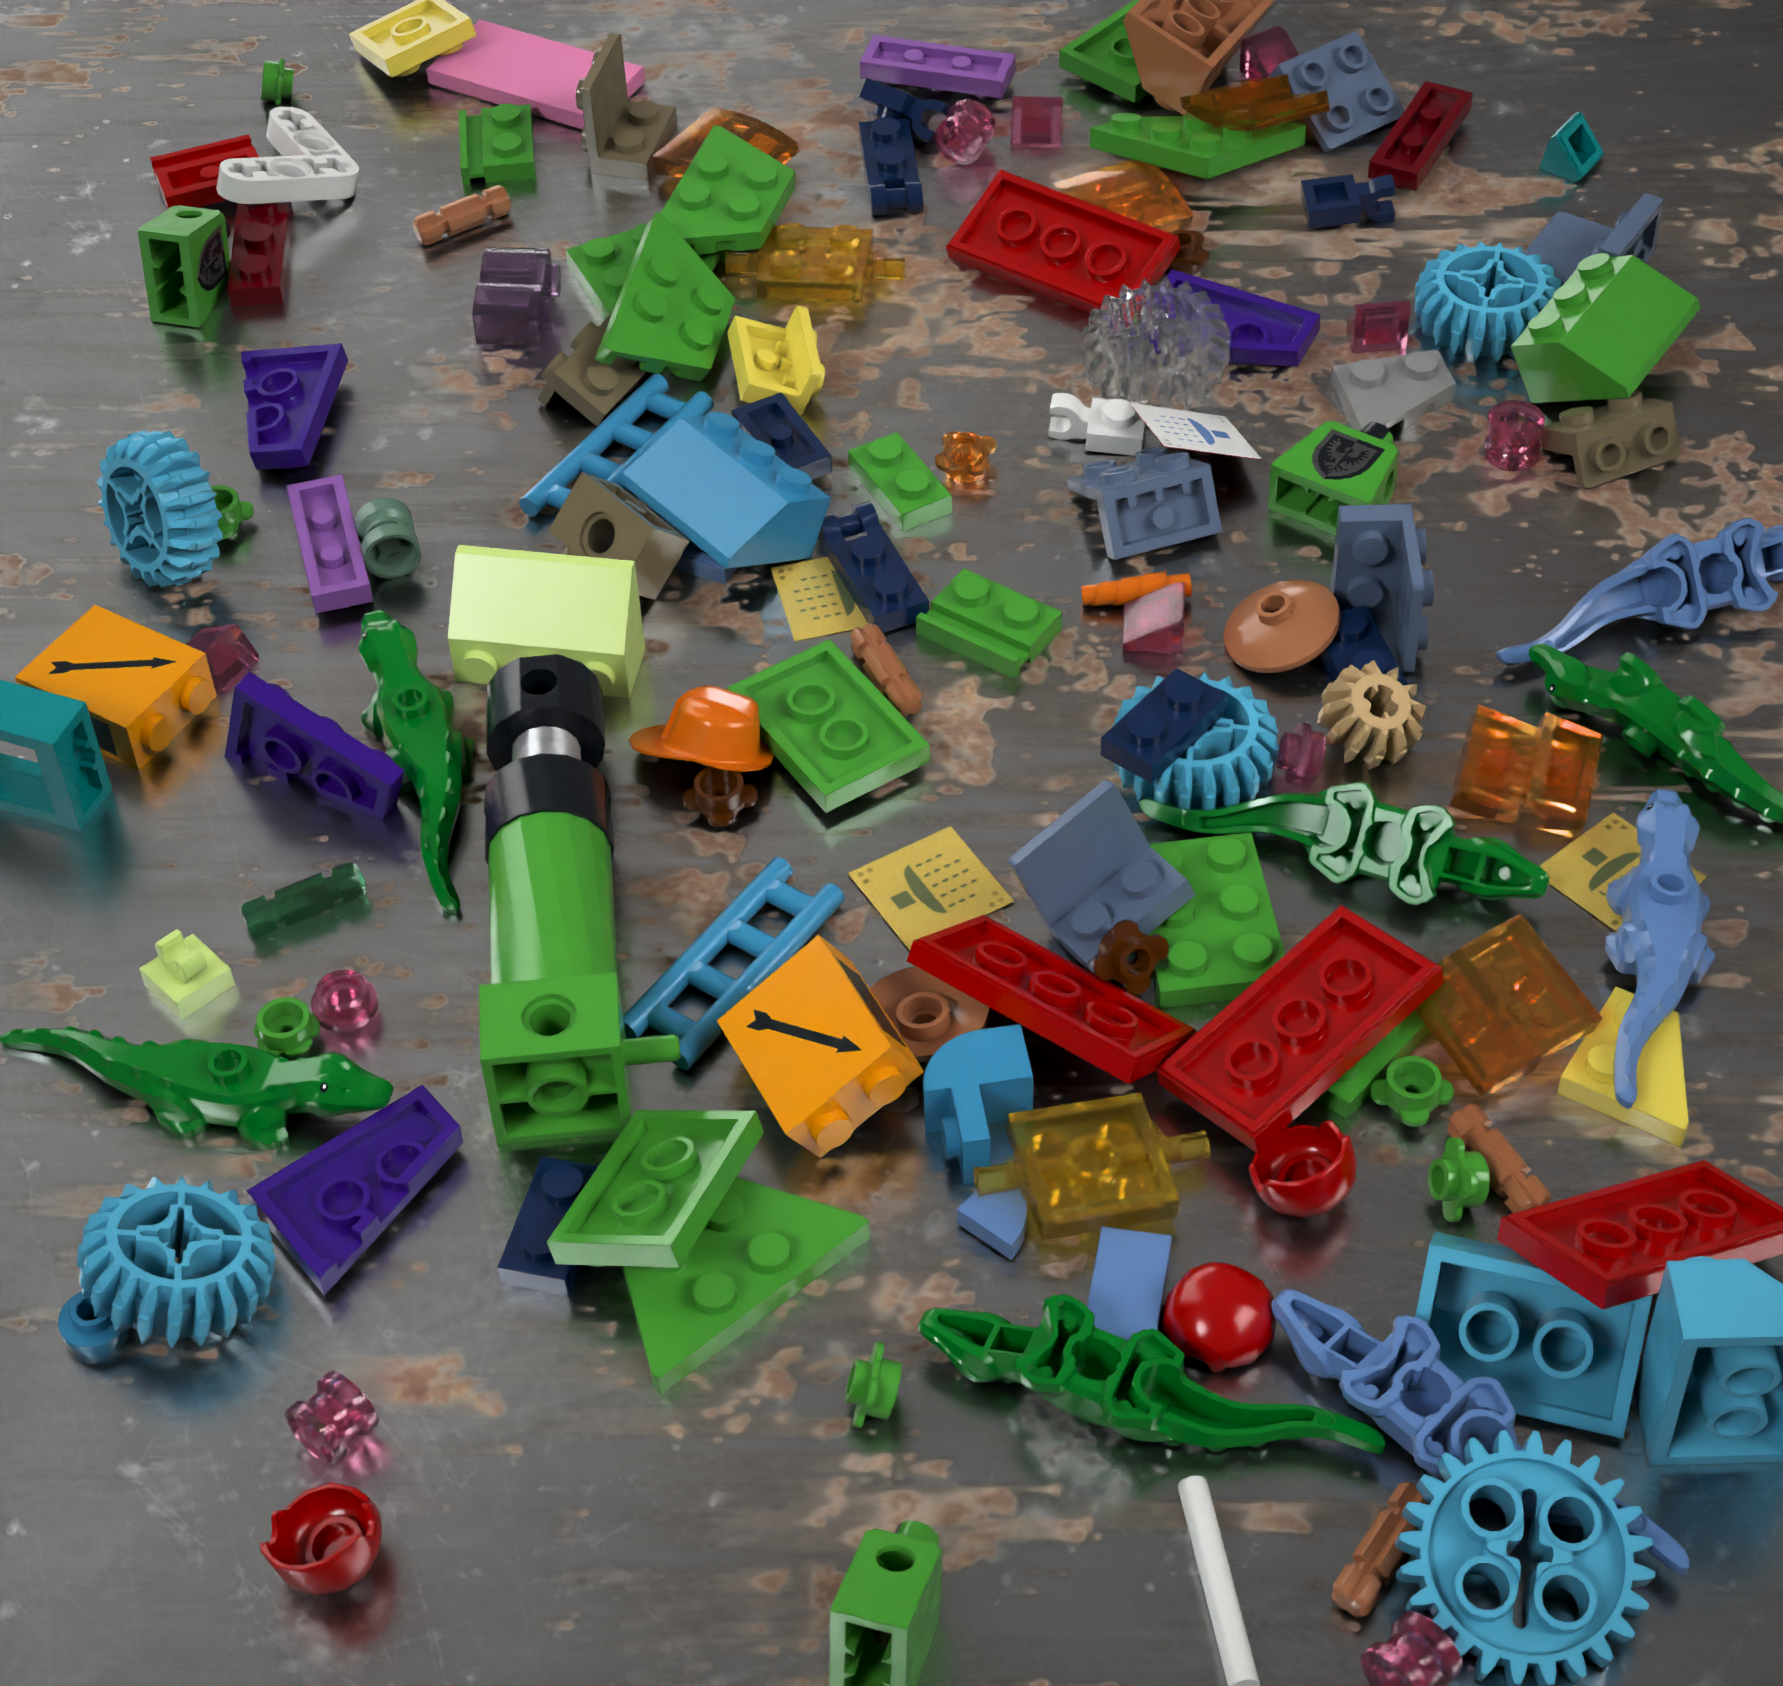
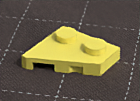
M1616 986L1560 1076L1557 1094L1681 1147L1685 1140L1689 1121L1679 1012L1673 1010L1643 1047L1637 1063L1636 1100L1633 1106L1627 1109L1620 1105L1615 1097L1613 1061L1619 1027L1635 994Z

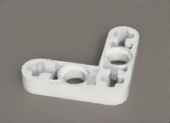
M282 106L270 111L266 134L268 141L282 156L224 160L219 166L216 187L221 197L240 204L345 199L355 195L359 166L312 115L298 108Z

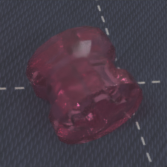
M964 99L956 102L949 110L946 119L939 124L935 132V144L938 151L946 159L956 164L965 165L976 161L996 131V121L992 112L976 100Z
M1518 400L1503 401L1494 405L1490 409L1487 419L1489 434L1485 437L1483 448L1486 461L1496 468L1512 472L1523 471L1533 467L1538 462L1541 444L1539 438L1543 434L1545 423L1542 411L1535 405Z
M328 1371L317 1381L316 1393L307 1401H295L284 1414L288 1427L298 1441L313 1456L329 1466H336L346 1456L348 1443L356 1435L367 1436L379 1423L378 1414L365 1394L352 1381L336 1371Z
M1414 1611L1403 1613L1392 1624L1391 1637L1386 1642L1377 1641L1371 1644L1361 1654L1360 1659L1363 1673L1371 1686H1436L1437 1684H1447L1461 1672L1463 1666L1460 1652L1444 1630L1430 1618Z

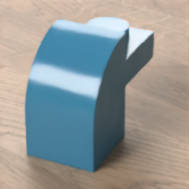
M1021 1024L980 1029L961 1034L942 1045L934 1053L926 1066L923 1077L925 1134L941 1132L946 1159H959L964 1185L985 1182L991 1176V1138L988 1125L1033 1119V1074Z

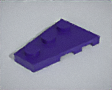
M1171 269L1125 341L1126 358L1298 367L1320 330V314Z
M342 343L242 351L241 360L246 373V379L243 380L244 393L248 400L249 409L246 413L249 454L256 470L294 469L309 466L348 363Z
M250 671L234 687L225 758L243 764L248 757H252L269 764L267 767L269 775L285 782H289L294 775L312 781L321 796L380 820H384L397 805L405 770L396 765L386 753L378 749L369 748L344 732L341 726L331 718L317 715L295 701L279 685L267 683Z
M422 1084L246 1190L250 1204L257 1205L258 1216L264 1223L270 1224L271 1232L325 1296L464 1143L461 1128Z

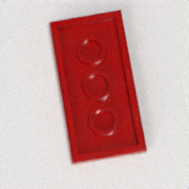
M1000 169L945 248L949 259L1128 328L1181 249L1179 236Z
M1340 905L1155 1069L1158 1083L1258 1153L1443 985V969L1343 905Z
M985 915L913 940L907 962L1127 1084L1154 1072L1158 1066L1197 1033L1195 1028L1110 982L1102 980L1097 975Z
M1702 1160L1501 1217L1497 1240L1604 1310L1659 1293L1667 1261H1683L1691 1257L1707 1256L1716 1260L1746 1259L1753 1264L1782 1255L1783 1206L1707 1161Z

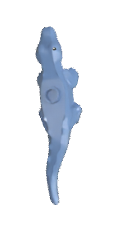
M1743 518L1732 522L1719 531L1716 538L1696 543L1690 542L1680 534H1669L1654 547L1647 550L1643 556L1630 563L1625 569L1593 587L1580 599L1562 622L1549 633L1528 643L1503 648L1496 653V657L1501 663L1506 665L1531 661L1528 655L1529 648L1538 643L1547 644L1564 652L1583 641L1602 626L1623 618L1637 617L1657 621L1666 626L1692 630L1699 628V625L1704 621L1707 611L1727 605H1732L1736 609L1746 611H1764L1769 609L1776 602L1778 592L1772 589L1767 580L1783 582V525L1772 526L1764 530L1765 526L1760 521H1755L1752 518Z
M1665 789L1655 790L1650 795L1645 808L1638 814L1636 820L1637 844L1641 848L1639 865L1633 867L1622 878L1615 879L1612 883L1608 884L1606 899L1613 912L1622 916V925L1618 928L1617 932L1606 936L1605 952L1618 972L1636 975L1637 981L1636 993L1619 1027L1613 1061L1615 1097L1619 1104L1627 1109H1630L1636 1100L1637 1063L1643 1047L1658 1027L1677 1007L1688 983L1698 984L1715 959L1714 952L1708 947V937L1701 932V925L1707 917L1711 902L1698 885L1689 860L1690 853L1694 850L1698 839L1699 823L1689 806L1682 803L1678 793Z
M1294 1289L1283 1290L1271 1302L1273 1315L1290 1339L1294 1352L1305 1370L1317 1377L1339 1380L1342 1396L1346 1401L1368 1414L1385 1433L1414 1456V1462L1420 1468L1425 1469L1436 1479L1445 1483L1437 1463L1446 1452L1456 1457L1463 1465H1466L1464 1447L1471 1438L1475 1437L1490 1455L1493 1454L1494 1440L1498 1433L1507 1430L1515 1450L1523 1449L1517 1443L1513 1428L1516 1411L1501 1383L1494 1377H1472L1466 1382L1440 1361V1344L1428 1324L1419 1317L1397 1316L1393 1322V1332L1382 1342L1367 1334L1363 1326L1344 1310L1327 1305ZM1526 1491L1522 1493L1521 1498L1524 1518L1532 1519L1534 1516L1535 1497L1531 1492ZM1616 1498L1613 1499L1618 1509L1630 1506ZM1553 1510L1548 1513L1549 1523L1582 1527L1579 1520L1570 1512ZM1642 1513L1628 1527L1629 1535H1641L1652 1538L1653 1545L1647 1552L1677 1574L1685 1575L1688 1572L1689 1557L1686 1550Z

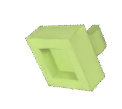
M178 929L156 942L155 948L158 956L139 968L144 985L181 1020L235 986L231 968L194 934L184 939Z

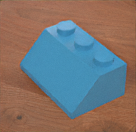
M709 412L706 416L680 418L622 472L620 483L725 569L810 559L831 497L811 483L812 479L807 473L790 467L775 455V450L772 446L754 439L739 427L738 420L721 412Z

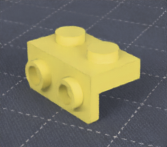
M797 305L785 328L735 316L727 334L740 400L752 403L782 392L797 413L802 416L811 396H817L821 391L825 378V367L820 363L816 346L817 332L812 328L808 308Z

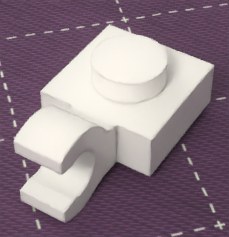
M1055 393L1052 395L1050 414L1064 415L1067 418L1051 417L1048 436L1057 440L1086 439V451L1135 456L1136 452L1142 450L1146 424L1129 403L1148 404L1129 402L1123 399L1092 398L1091 408H1088L1074 395Z

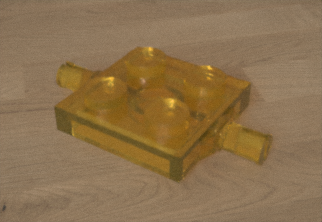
M786 223L773 227L765 242V246L757 254L727 252L725 270L727 275H757V299L863 303L865 289L873 279L905 280L906 259L874 258L873 229H858L847 224L827 228L805 227L799 223Z
M1140 1092L1009 1113L1006 1132L1014 1154V1162L984 1167L977 1166L974 1167L973 1175L979 1197L1019 1189L1021 1195L1031 1206L1041 1240L1100 1231L1101 1226L1118 1228L1177 1218L1180 1198L1170 1174L1171 1164L1209 1159L1210 1143L1208 1137H1206L1207 1133L1205 1130L1166 1137L1161 1129L1150 1119Z

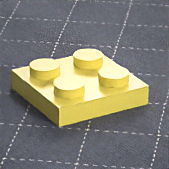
M416 0L349 33L356 52L391 78L394 76L410 75L421 67V63L437 55L452 54L463 47V42L477 36L471 18L445 0Z

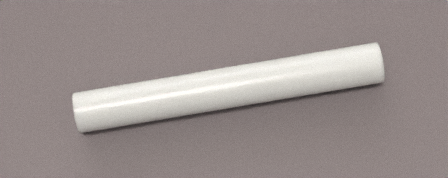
M1198 1475L1184 1478L1178 1483L1177 1487L1228 1686H1260L1207 1479Z

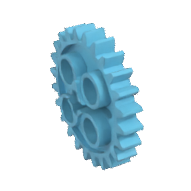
M1503 1430L1496 1436L1493 1454L1489 1455L1484 1446L1475 1437L1471 1438L1464 1447L1466 1465H1463L1456 1457L1447 1452L1438 1461L1437 1466L1445 1483L1425 1474L1419 1480L1416 1489L1430 1505L1419 1502H1407L1401 1516L1417 1527L1419 1531L1400 1533L1395 1540V1548L1415 1556L1414 1561L1400 1566L1396 1573V1578L1398 1581L1406 1583H1419L1421 1589L1407 1602L1405 1608L1407 1612L1430 1610L1434 1619L1422 1635L1426 1641L1436 1639L1445 1633L1454 1640L1446 1659L1449 1664L1452 1665L1459 1661L1467 1652L1477 1656L1475 1679L1482 1682L1494 1669L1495 1665L1504 1667L1507 1686H1519L1526 1670L1533 1671L1539 1686H1553L1556 1678V1666H1560L1565 1675L1575 1684L1586 1676L1583 1654L1593 1663L1603 1668L1614 1658L1605 1637L1616 1643L1626 1645L1636 1634L1621 1614L1641 1617L1649 1608L1650 1604L1631 1590V1587L1648 1585L1655 1578V1571L1634 1563V1557L1645 1553L1653 1545L1652 1538L1641 1535H1629L1628 1527L1643 1511L1640 1506L1618 1509L1613 1499L1621 1491L1625 1482L1618 1478L1600 1486L1593 1479L1598 1470L1600 1458L1594 1455L1579 1468L1570 1463L1572 1447L1571 1441L1567 1439L1558 1446L1553 1455L1543 1453L1542 1439L1539 1431H1532L1523 1449L1515 1450L1507 1430ZM1528 1491L1535 1497V1508L1529 1529L1527 1556L1528 1559L1540 1563L1529 1574L1524 1583L1523 1597L1526 1626L1524 1628H1517L1513 1624L1512 1618L1513 1605L1518 1593L1521 1564L1519 1559L1509 1555L1523 1536L1524 1510L1521 1498L1522 1493ZM1482 1498L1494 1501L1505 1514L1506 1528L1501 1531H1488L1479 1527L1470 1515L1469 1502ZM1553 1510H1564L1572 1513L1583 1527V1541L1580 1543H1567L1557 1538L1548 1525V1513ZM1469 1575H1481L1491 1580L1496 1585L1500 1594L1499 1607L1494 1610H1483L1471 1604L1463 1592V1579ZM1559 1587L1567 1590L1574 1597L1578 1605L1579 1614L1577 1620L1574 1622H1562L1553 1618L1543 1605V1589Z

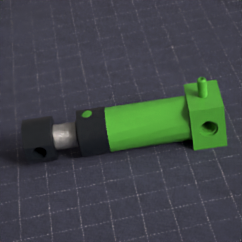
M558 654L520 657L497 670L487 685L486 753L494 770L497 772L486 786L484 814L486 816L485 861L488 865L490 984L479 985L480 1063L497 1145L619 1134L632 1117L630 1066L674 1062L680 1059L679 1037L675 1034L626 1039L617 976L612 858L614 852L613 823L611 821L612 799L611 791L604 775L596 770L603 760L605 749L603 690L597 676L583 663Z

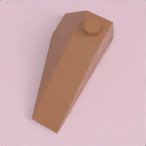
M1139 0L1127 12L1123 21L1142 88L1152 94L1156 102L1163 108L1170 111H1178L1182 115L1188 113L1203 97L1268 12L1274 1Z

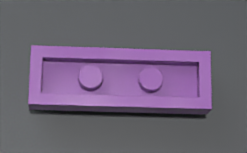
M873 35L860 60V79L868 78L885 85L902 84L923 87L934 92L952 91L973 94L978 98L994 97L1003 99L1015 73V54Z
M343 475L286 485L315 614L373 602Z

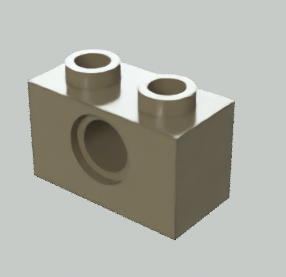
M581 472L548 530L549 533L566 546L563 552L565 555L635 561L639 595L656 600L690 542L689 539L619 484L585 472Z

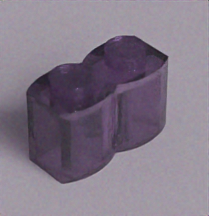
M485 248L481 263L480 281L476 286L472 312L476 344L541 346L544 332L553 331L555 304L551 296H560L561 267L560 264H552L550 248Z

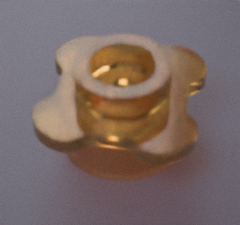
M972 432L947 433L942 438V445L944 446L942 453L935 456V465L939 470L944 471L945 475L952 481L958 483L977 482L983 479L990 470L989 456L996 452L997 443L990 436L980 437Z

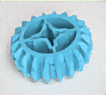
M1478 241L1476 247L1470 248L1464 244H1458L1454 252L1441 250L1438 258L1428 260L1425 270L1420 273L1419 281L1416 282L1414 296L1416 322L1422 325L1424 336L1434 337L1436 347H1452L1454 356L1468 353L1473 355L1475 361L1480 356H1491L1496 362L1499 361L1502 355H1509L1515 359L1511 345L1528 327V322L1537 316L1551 300L1553 293L1561 287V280L1554 276L1553 266L1541 264L1540 255L1526 256L1523 253V248L1520 246L1512 250L1503 248L1501 242L1497 246H1485L1481 241Z
M144 430L128 434L127 438L117 440V444L107 447L106 458L100 461V470L103 476L97 479V485L102 491V499L98 501V504L103 508L105 514L103 525L108 526L112 536L110 544L118 547L122 564L130 565L131 573L136 579L143 578L148 586L160 585L161 587L169 585L176 587L190 583L191 579L198 578L203 573L212 570L213 560L219 557L217 542L223 539V533L218 527V519L222 517V513L216 509L214 498L218 493L212 491L208 482L209 471H203L200 467L199 454L197 452H189L185 439L176 438L171 431L159 432L155 430L147 432Z
M1205 671L1197 679L1227 694L1226 713L1152 783L1114 763V770L1119 772L1122 787L1133 789L1138 802L1145 798H1152L1157 802L1169 803L1182 809L1208 810L1238 804L1239 800L1245 802L1255 799L1259 789L1268 787V782L1272 777L1274 766L1278 762L1279 756L1276 717L1270 716L1267 700L1255 699L1251 686L1234 689L1230 676L1217 682L1210 680ZM1157 676L1151 688L1137 686L1132 699L1122 700L1121 709L1118 711V716L1115 717L1114 725L1163 681L1164 678Z
M183 1175L180 1176L175 1184L164 1185L153 1176L144 1190L126 1183L119 1198L104 1197L98 1213L89 1214L88 1223L84 1226L82 1243L78 1245L77 1254L82 1297L91 1299L95 1317L111 1316L115 1333L130 1328L137 1329L141 1344L155 1335L166 1337L171 1349L180 1337H190L201 1347L210 1331L228 1338L236 1323L250 1324L257 1306H263L264 1299L269 1294L276 1255L273 1254L274 1245L271 1244L270 1224L260 1221L257 1214V1205H240L236 1190H230L222 1194L216 1193L211 1179L198 1187L187 1185Z

